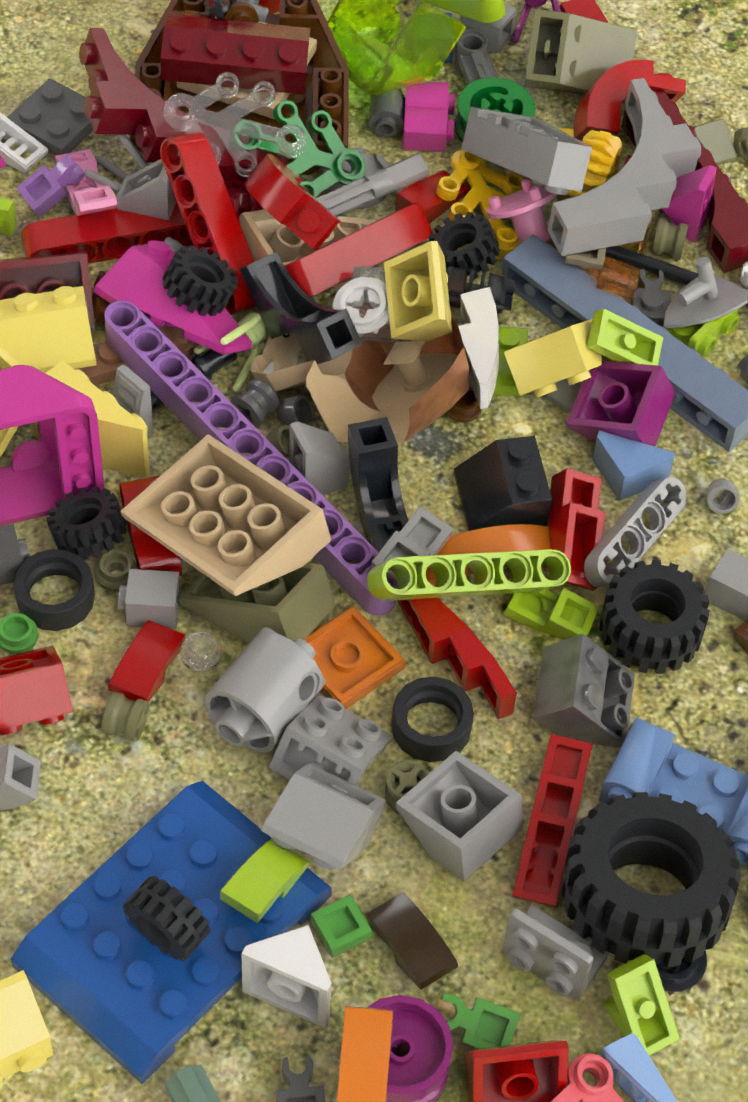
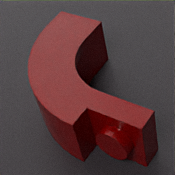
M630 60L612 67L593 84L579 102L574 117V138L583 141L584 136L590 130L599 132L602 130L611 133L613 136H617L620 133L622 102L626 101L631 80L644 78L652 91L664 90L669 99L674 103L686 93V80L674 78L668 73L654 74L653 60Z
M267 154L244 182V187L279 223L287 226L310 248L317 251L339 224L340 220L300 185L302 179L276 156Z

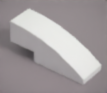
M490 287L460 294L461 320L463 325H460L459 329L469 366V381L480 409L488 408L499 369V325L496 305Z

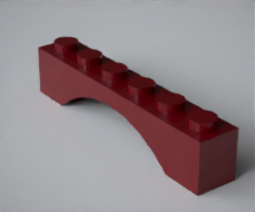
M664 90L655 92L659 104L666 115L670 116L673 125L687 124L680 114L677 104L669 99ZM624 108L621 127L636 147L633 126ZM687 124L694 137H697L694 128ZM700 142L701 156L697 160L695 171L709 165L717 167L708 213L709 237L706 249L722 272L727 273L742 268L743 264L748 262V203L739 196L733 188L728 175L723 174L715 163L712 153L705 149Z

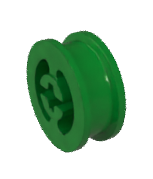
M493 77L476 80L468 84L459 95L458 113L455 118V132L463 143L471 107L534 117L536 108L533 97L524 87L511 80Z

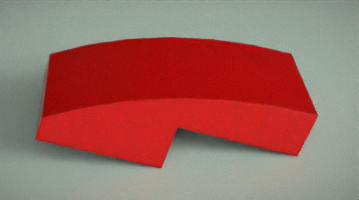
M148 620L122 657L108 684V691L122 693L126 698L134 701L143 699L149 702L164 683L166 669L184 648L186 634Z

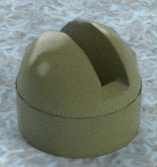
M748 127L738 129L734 133L733 145L736 154L742 158H748Z
M283 425L273 429L266 436V439L285 458H288L290 426Z

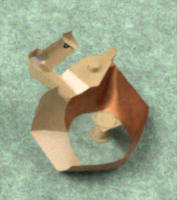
M345 282L334 285L336 294L346 284ZM363 303L361 307H355L359 310L361 318H364L368 309H374L370 303ZM452 315V332L431 341L391 339L390 325L385 324L379 329L377 334L373 332L363 334L360 337L363 345L333 360L318 365L315 360L297 365L300 345L294 331L271 339L269 335L263 354L254 357L251 368L255 379L265 382L276 392L306 384L329 432L334 434L338 442H348V424L387 417L396 441L403 443L445 414L469 390V366L460 329Z

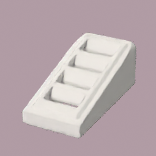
M0 112V140L3 138L7 139L5 143L0 141V156L7 165L26 173L48 153V148ZM15 144L20 146L15 151L10 149ZM26 150L32 152L26 160L21 157Z

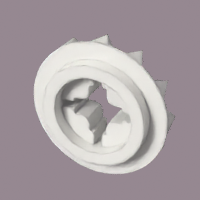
M359 277L344 284L337 292L333 302V309L342 310L347 308L360 337L370 332L377 334L379 329L385 324L390 325L386 284L383 281L372 277ZM367 295L370 305L374 309H368L364 318H361L359 310L355 307H361Z

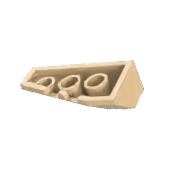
M265 209L242 213L239 218L240 226L254 262L277 252L285 266L316 251L310 248L287 226L279 223ZM338 216L339 224L318 249L376 222V220Z

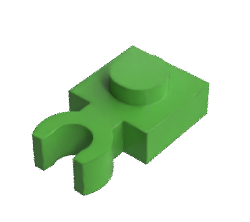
M442 994L441 1000L451 1003L455 1008L454 1017L446 1021L450 1030L457 1027L464 1028L460 1042L478 1049L511 1045L521 1013L475 997L472 1009H468L458 996Z

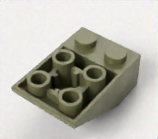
M535 9L524 87L585 95L606 71L620 63L633 60L637 30L570 13Z

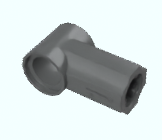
M475 29L462 31L458 35L456 43L455 69L463 75L467 85L483 78H498L487 51L488 38L483 32Z

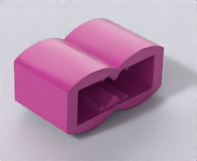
M406 80L403 132L404 150L445 152L446 141H453L454 120L448 119V115H454L455 94L449 93V82Z

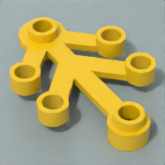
M458 150L451 159L452 174L440 179L436 193L445 201H453L457 198L463 182L470 184L472 189L462 202L454 203L451 206L448 217L450 221L456 220L455 214L461 213L462 217L465 218L466 213L473 212L479 204L485 219L487 218L499 243L500 253L495 258L503 261V257L519 246L518 235L515 230L505 226L502 218L492 219L488 217L486 211L490 206L488 199L494 196H499V199L506 197V195L486 185L485 180L502 188L505 194L510 195L523 190L521 181L525 180V178L517 173H509L505 176L488 167L485 159L467 151Z

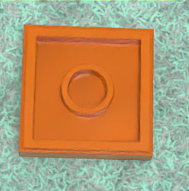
M354 605L310 633L304 640L314 648L316 655L313 660L326 680L325 686L320 691L326 698H332L342 703L345 709L404 670L406 666V660Z

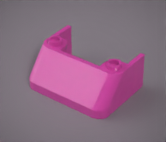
M15 365L11 368L0 370V430L39 422L41 437L40 440H29L21 443L11 455L12 466L0 468V527L48 516L50 508H57L55 502L59 499L66 501V494L70 492L75 496L79 494V489L85 487L87 492H90L92 487H99L100 491L104 489L98 418L92 399L29 365Z

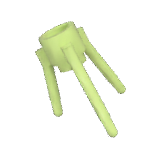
M256 312L248 313L237 323L239 327L220 340L222 345H227L245 333L253 342L250 349L251 353L232 387L233 392H238L251 371L254 357L259 356L264 351L265 344L263 341L269 336L261 315ZM199 345L194 348V353L200 354L209 348Z

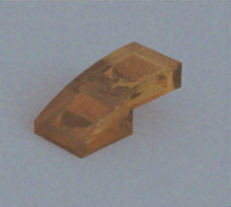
M605 256L602 271L599 270L596 288L632 300L637 289L640 268Z

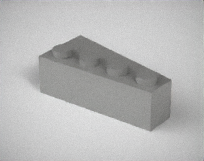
M477 107L470 108L462 144V150L514 171L521 176L532 179V183L546 186V191L560 195H567L568 189L582 191L592 147L538 118Z

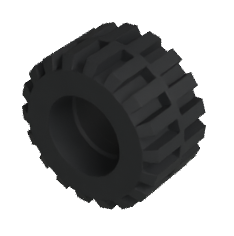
M652 560L651 565H646L644 561L635 562L634 569L626 566L620 570L619 577L614 576L612 578L609 589L606 591L600 619V631H603L601 636L603 644L610 645L609 653L614 658L619 656L623 658L622 665L630 668L633 664L638 666V672L647 673L648 669H655L656 674H664L667 667L675 671L681 668L683 661L689 663L694 658L695 651L698 652L710 610H708V595H703V585L700 581L693 582V574L688 570L682 573L678 570L679 565L670 562L669 566L661 565V560ZM642 610L658 611L666 615L672 622L666 624L651 623L641 618L636 612Z

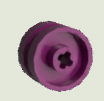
M403 995L380 998L366 1007L393 1010L386 1102H437L446 1089L454 1045L450 1027L436 1008L425 1001Z

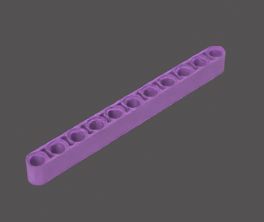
M124 300L111 303L104 313L105 339L108 346L135 374L150 385V389L200 441L209 434L323 509L327 527L331 534V541L313 558L324 566V569L366 612L376 616L389 613L394 608L396 600H379L371 594L367 586V576L374 567L372 561L379 552L137 306ZM242 453H251L252 455H244ZM352 559L358 561L359 563L351 564L347 563L346 560ZM386 575L389 585L396 589L397 582Z

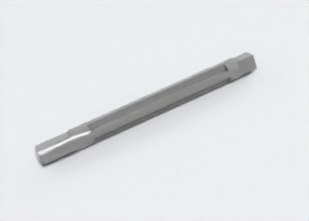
M417 153L316 198V200L338 217L428 177L429 169L421 154Z

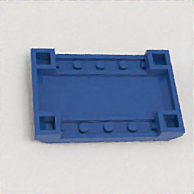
M202 780L186 786L24 937L11 957V964L17 972L24 970L28 981L136 1080L143 1084L175 1053V1044L242 978V952L245 946L286 933L296 923L302 926L311 917V913L317 911L331 897L332 888L307 868L284 898L280 896L277 898L259 923H256L220 900L221 890L232 876L259 848L272 838L262 832L256 824ZM149 876H156L159 880L163 879L171 887L175 886L179 889L184 897L187 896L192 901L191 904L200 909L202 912L201 916L205 917L209 922L208 925L211 927L209 935L185 961L175 960L169 954L166 955L161 952L158 946H153L146 936H142L137 931L138 928L131 924L128 920L130 917L124 913L123 905Z

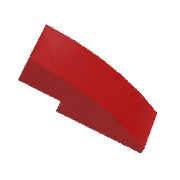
M566 468L551 477L550 546L551 549L564 553L569 559L571 574L565 584L594 591L597 587L592 586L588 582L584 572V563L590 552L603 539L606 512L598 510L602 478Z

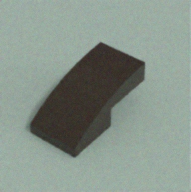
M404 892L366 913L370 928L393 951L396 964L420 990L458 968V962L444 940Z

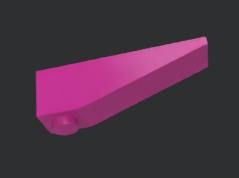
M149 241L148 244L131 246L95 285L94 293L109 303L123 300L131 302L142 312L151 315L150 321L154 325L183 329L182 335L184 338L223 355L250 350L253 342L245 333L227 345L221 344L220 340L239 327L225 308L220 314L217 312L216 316H210L208 312L205 316H200L198 310L195 309L193 313L186 311L187 305L183 304L180 307L175 303L176 297L170 298L167 295L169 289L163 288L164 280H162V277L175 252L170 250V246L164 242Z

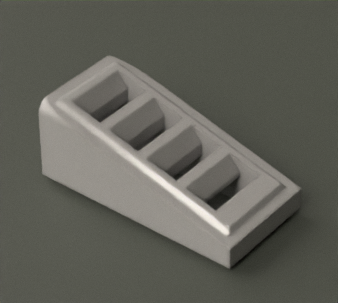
M121 365L116 371L112 395L118 404L130 414L135 413L143 419L148 428L147 438L150 439L153 436L150 385L127 366Z

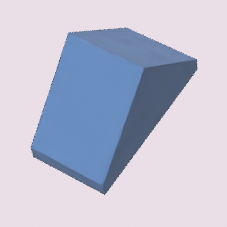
M599 430L592 460L620 501L643 492L655 480L670 477L675 452Z

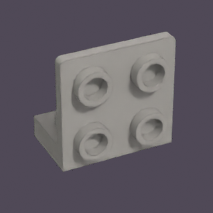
M318 695L287 726L269 768L290 780L296 771L310 763L358 786L365 770L389 744L392 736L383 731L374 721L363 719L345 709L339 701Z
M531 905L526 914L516 908L509 916L502 954L507 957L514 967L524 972L531 971L544 979L547 986L561 996L569 995L577 1001L581 999L606 962L609 954L607 951L602 954L591 946V941L586 938L583 939L577 932Z

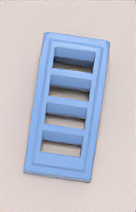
M631 1033L602 1049L600 1056L610 1064L613 1070L614 1082L633 1101L677 1102L637 1035Z

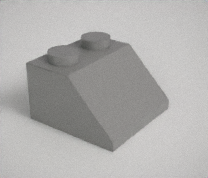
M457 751L451 754L396 802V809L431 859L463 882L523 829L521 794Z

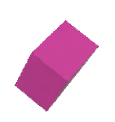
M709 165L677 177V186L673 191L669 207L662 208L675 225L680 223L689 224L686 238L694 243L708 218L717 170L715 166Z

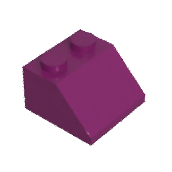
M602 361V365L590 369L591 378L583 380L566 422L567 427L595 443L600 430L655 447L676 393L662 366Z

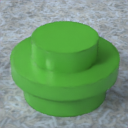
M13 613L1 620L0 648L11 654H21L35 646L38 640V628L35 622L28 616L21 613Z

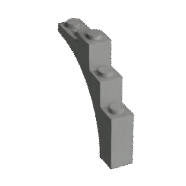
M644 78L630 81L624 105L633 126L636 148L633 156L620 172L601 186L580 196L553 203L547 230L561 256L643 241L647 225L651 222V210L669 207L673 191L677 186L676 178L695 171L697 160L701 156V145L698 138L694 137L686 123L673 125L670 116L666 115L659 104L656 93L650 89Z

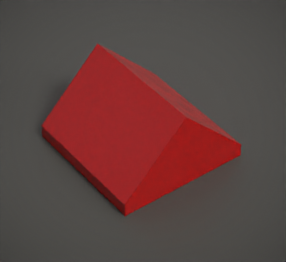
M551 1040L463 1051L469 1102H551L567 1087L569 1053L567 1041Z

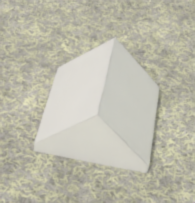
M309 925L246 945L242 952V992L326 1029L330 1018L332 983Z

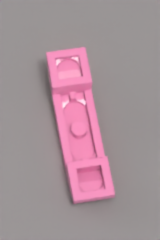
M90 149L55 156L56 164L62 157L69 154L84 172L86 169H90L98 173L97 161ZM86 175L80 182L64 186L68 193L66 195L77 216L115 209L117 207V199L110 185L104 186Z

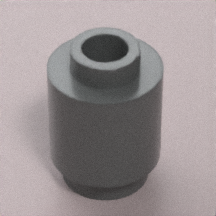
M382 84L375 89L370 98L369 128L376 135L392 137L399 134L404 128L405 97L398 86Z

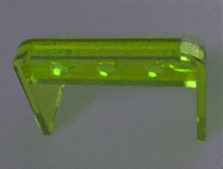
M339 0L327 19V23L349 68V79L360 90L372 96L426 83L436 78L442 70L443 63L467 26L422 0L417 5L394 44L391 43V40L397 36L401 28L400 13L395 9L399 0Z

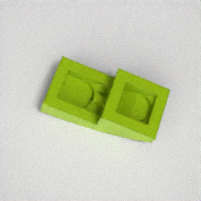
M565 588L561 590L559 595L547 589L540 592L512 593L503 615L535 630L568 639L580 634L588 635L600 606Z
M272 838L259 848L222 888L220 900L256 923H259L279 896L281 898L286 896L309 866V861L292 850L277 845Z

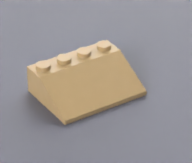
M209 434L120 511L122 517L234 596L303 567L331 541L323 509Z

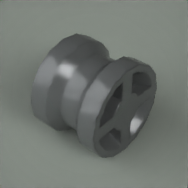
M258 379L251 380L246 385L245 392L236 394L230 401L256 428L265 421L266 414H273L280 407V401L274 390L268 384Z

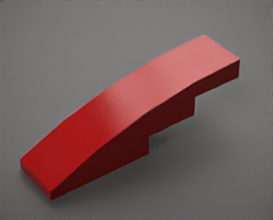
M438 598L397 600L431 665L447 659L465 692L480 686L498 720L513 714L517 695L516 690L493 655L457 615Z
M554 734L550 735L512 897L556 908L569 842L573 834L592 751V743Z

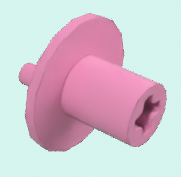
M530 178L521 181L523 187L521 191L499 199V196L489 198L490 206L486 209L489 218L501 219L510 217L513 229L518 235L519 245L533 234L543 242L551 238L541 206L554 199L557 194L546 191V186L534 187Z

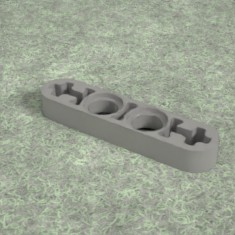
M666 477L650 483L590 552L584 563V572L592 586L597 588L607 587L614 576L619 577L621 569L626 566L632 569L635 562L640 560L683 509L687 496L683 483L678 478ZM664 499H665L666 502H667V503H663V504H659V503H658V502L663 501ZM643 510L647 511L651 519V527L649 529L642 522ZM622 534H625L630 541L631 547L628 554L621 546ZM611 559L613 560V562H609L607 565H605L604 561Z

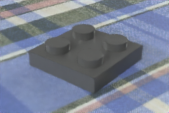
M50 78L7 117L48 148V152L55 156L70 153L93 131L90 119L86 118L84 113L86 97Z

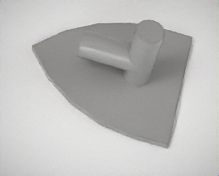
M701 257L695 261L698 277L684 286L671 300L665 312L664 328L688 327L723 317L748 303V290L715 274L710 258Z

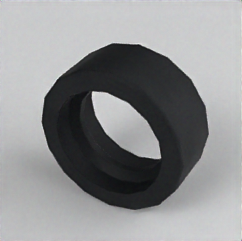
M50 549L37 552L24 560L16 571L14 590L19 613L33 620L37 628L51 631L72 628L83 621L93 608L95 590L90 567L80 556L68 550ZM53 575L67 576L76 580L79 585V591L75 597L57 605L42 604L33 600L30 595V589L36 582L44 577Z
M435 676L418 678L406 684L396 696L391 721L393 737L401 750L415 759L427 762L444 761L455 751L460 753L469 742L474 717L472 702L464 689L451 680ZM434 702L451 709L457 716L458 722L454 731L443 736L432 737L420 734L411 728L407 720L408 712L411 708L421 703Z

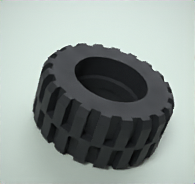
M635 792L632 798L627 799L623 794L609 799L607 806L601 803L589 810L588 816L580 819L574 829L573 837L570 838L561 881V895L564 897L563 907L567 917L570 920H574L573 927L583 939L589 936L592 939L591 946L602 954L606 951L614 954V960L624 964L628 960L632 961L646 954L655 960V964L663 963L664 968L681 965L682 958H685L687 962H691L703 956L704 950L712 949L720 940L722 932L726 930L741 876L738 871L740 866L738 854L734 848H731L732 841L724 829H716L717 822L706 812L703 815L698 813L696 805L686 800L683 803L673 801L671 795L662 793L659 794V797H649L648 792ZM630 864L652 865L675 876L686 890L672 895L647 894L627 885L617 876L614 870Z

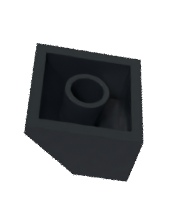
M535 435L495 440L454 468V477L468 531L502 525L527 524L548 526L552 497Z

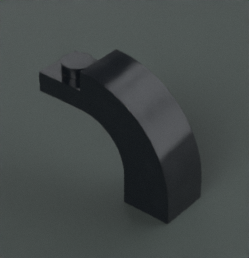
M387 417L348 424L349 461L357 508L365 538L378 552H380L395 531L400 532L409 521L399 484L398 444Z

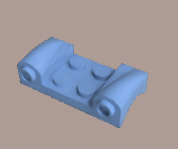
M636 717L602 785L599 802L607 805L608 800L623 794L626 799L632 798L635 792H648L649 797H659L660 793L671 795L672 800L683 803L686 800L696 805L698 813L703 815L706 812L716 820V829H724L732 841L731 848H734L738 854L740 864L748 867V775L674 744L676 734Z

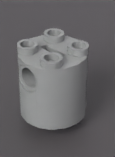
M262 628L209 690L204 699L206 710L218 734L225 741L237 747L243 746L251 751L260 753L272 751L282 739L287 726L312 702L326 684L323 674L313 660L316 655L314 648L302 639H295L293 642L270 628Z

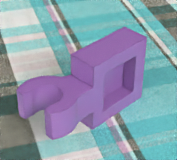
M68 154L62 157L51 170L42 165L17 187V190L39 217H42L68 195L63 187L80 182L85 177V174L79 164H76Z

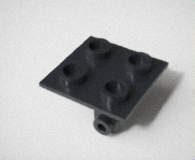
M448 266L446 273L448 276L447 285L450 307L461 308L460 294L490 287L497 314L503 313V309L511 311L516 280L508 279L509 275L490 273L488 286L484 285L486 272L482 271L480 285L473 284L475 270H471L469 283H466L467 269Z

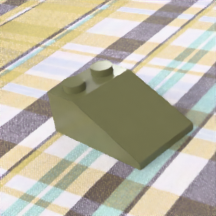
M306 563L295 571L237 596H234L202 574L178 598L181 606L248 644L264 627L272 629L293 642L295 639L305 640L336 606L324 566L313 563Z

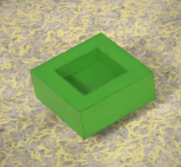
M351 894L311 913V923L331 958L372 939V930Z

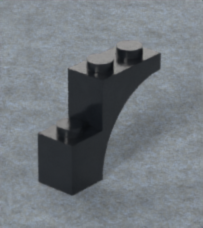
M277 252L240 268L271 339L294 331L307 362L315 360L318 365L333 360L363 345L347 308L342 310L331 309L310 298L290 276Z

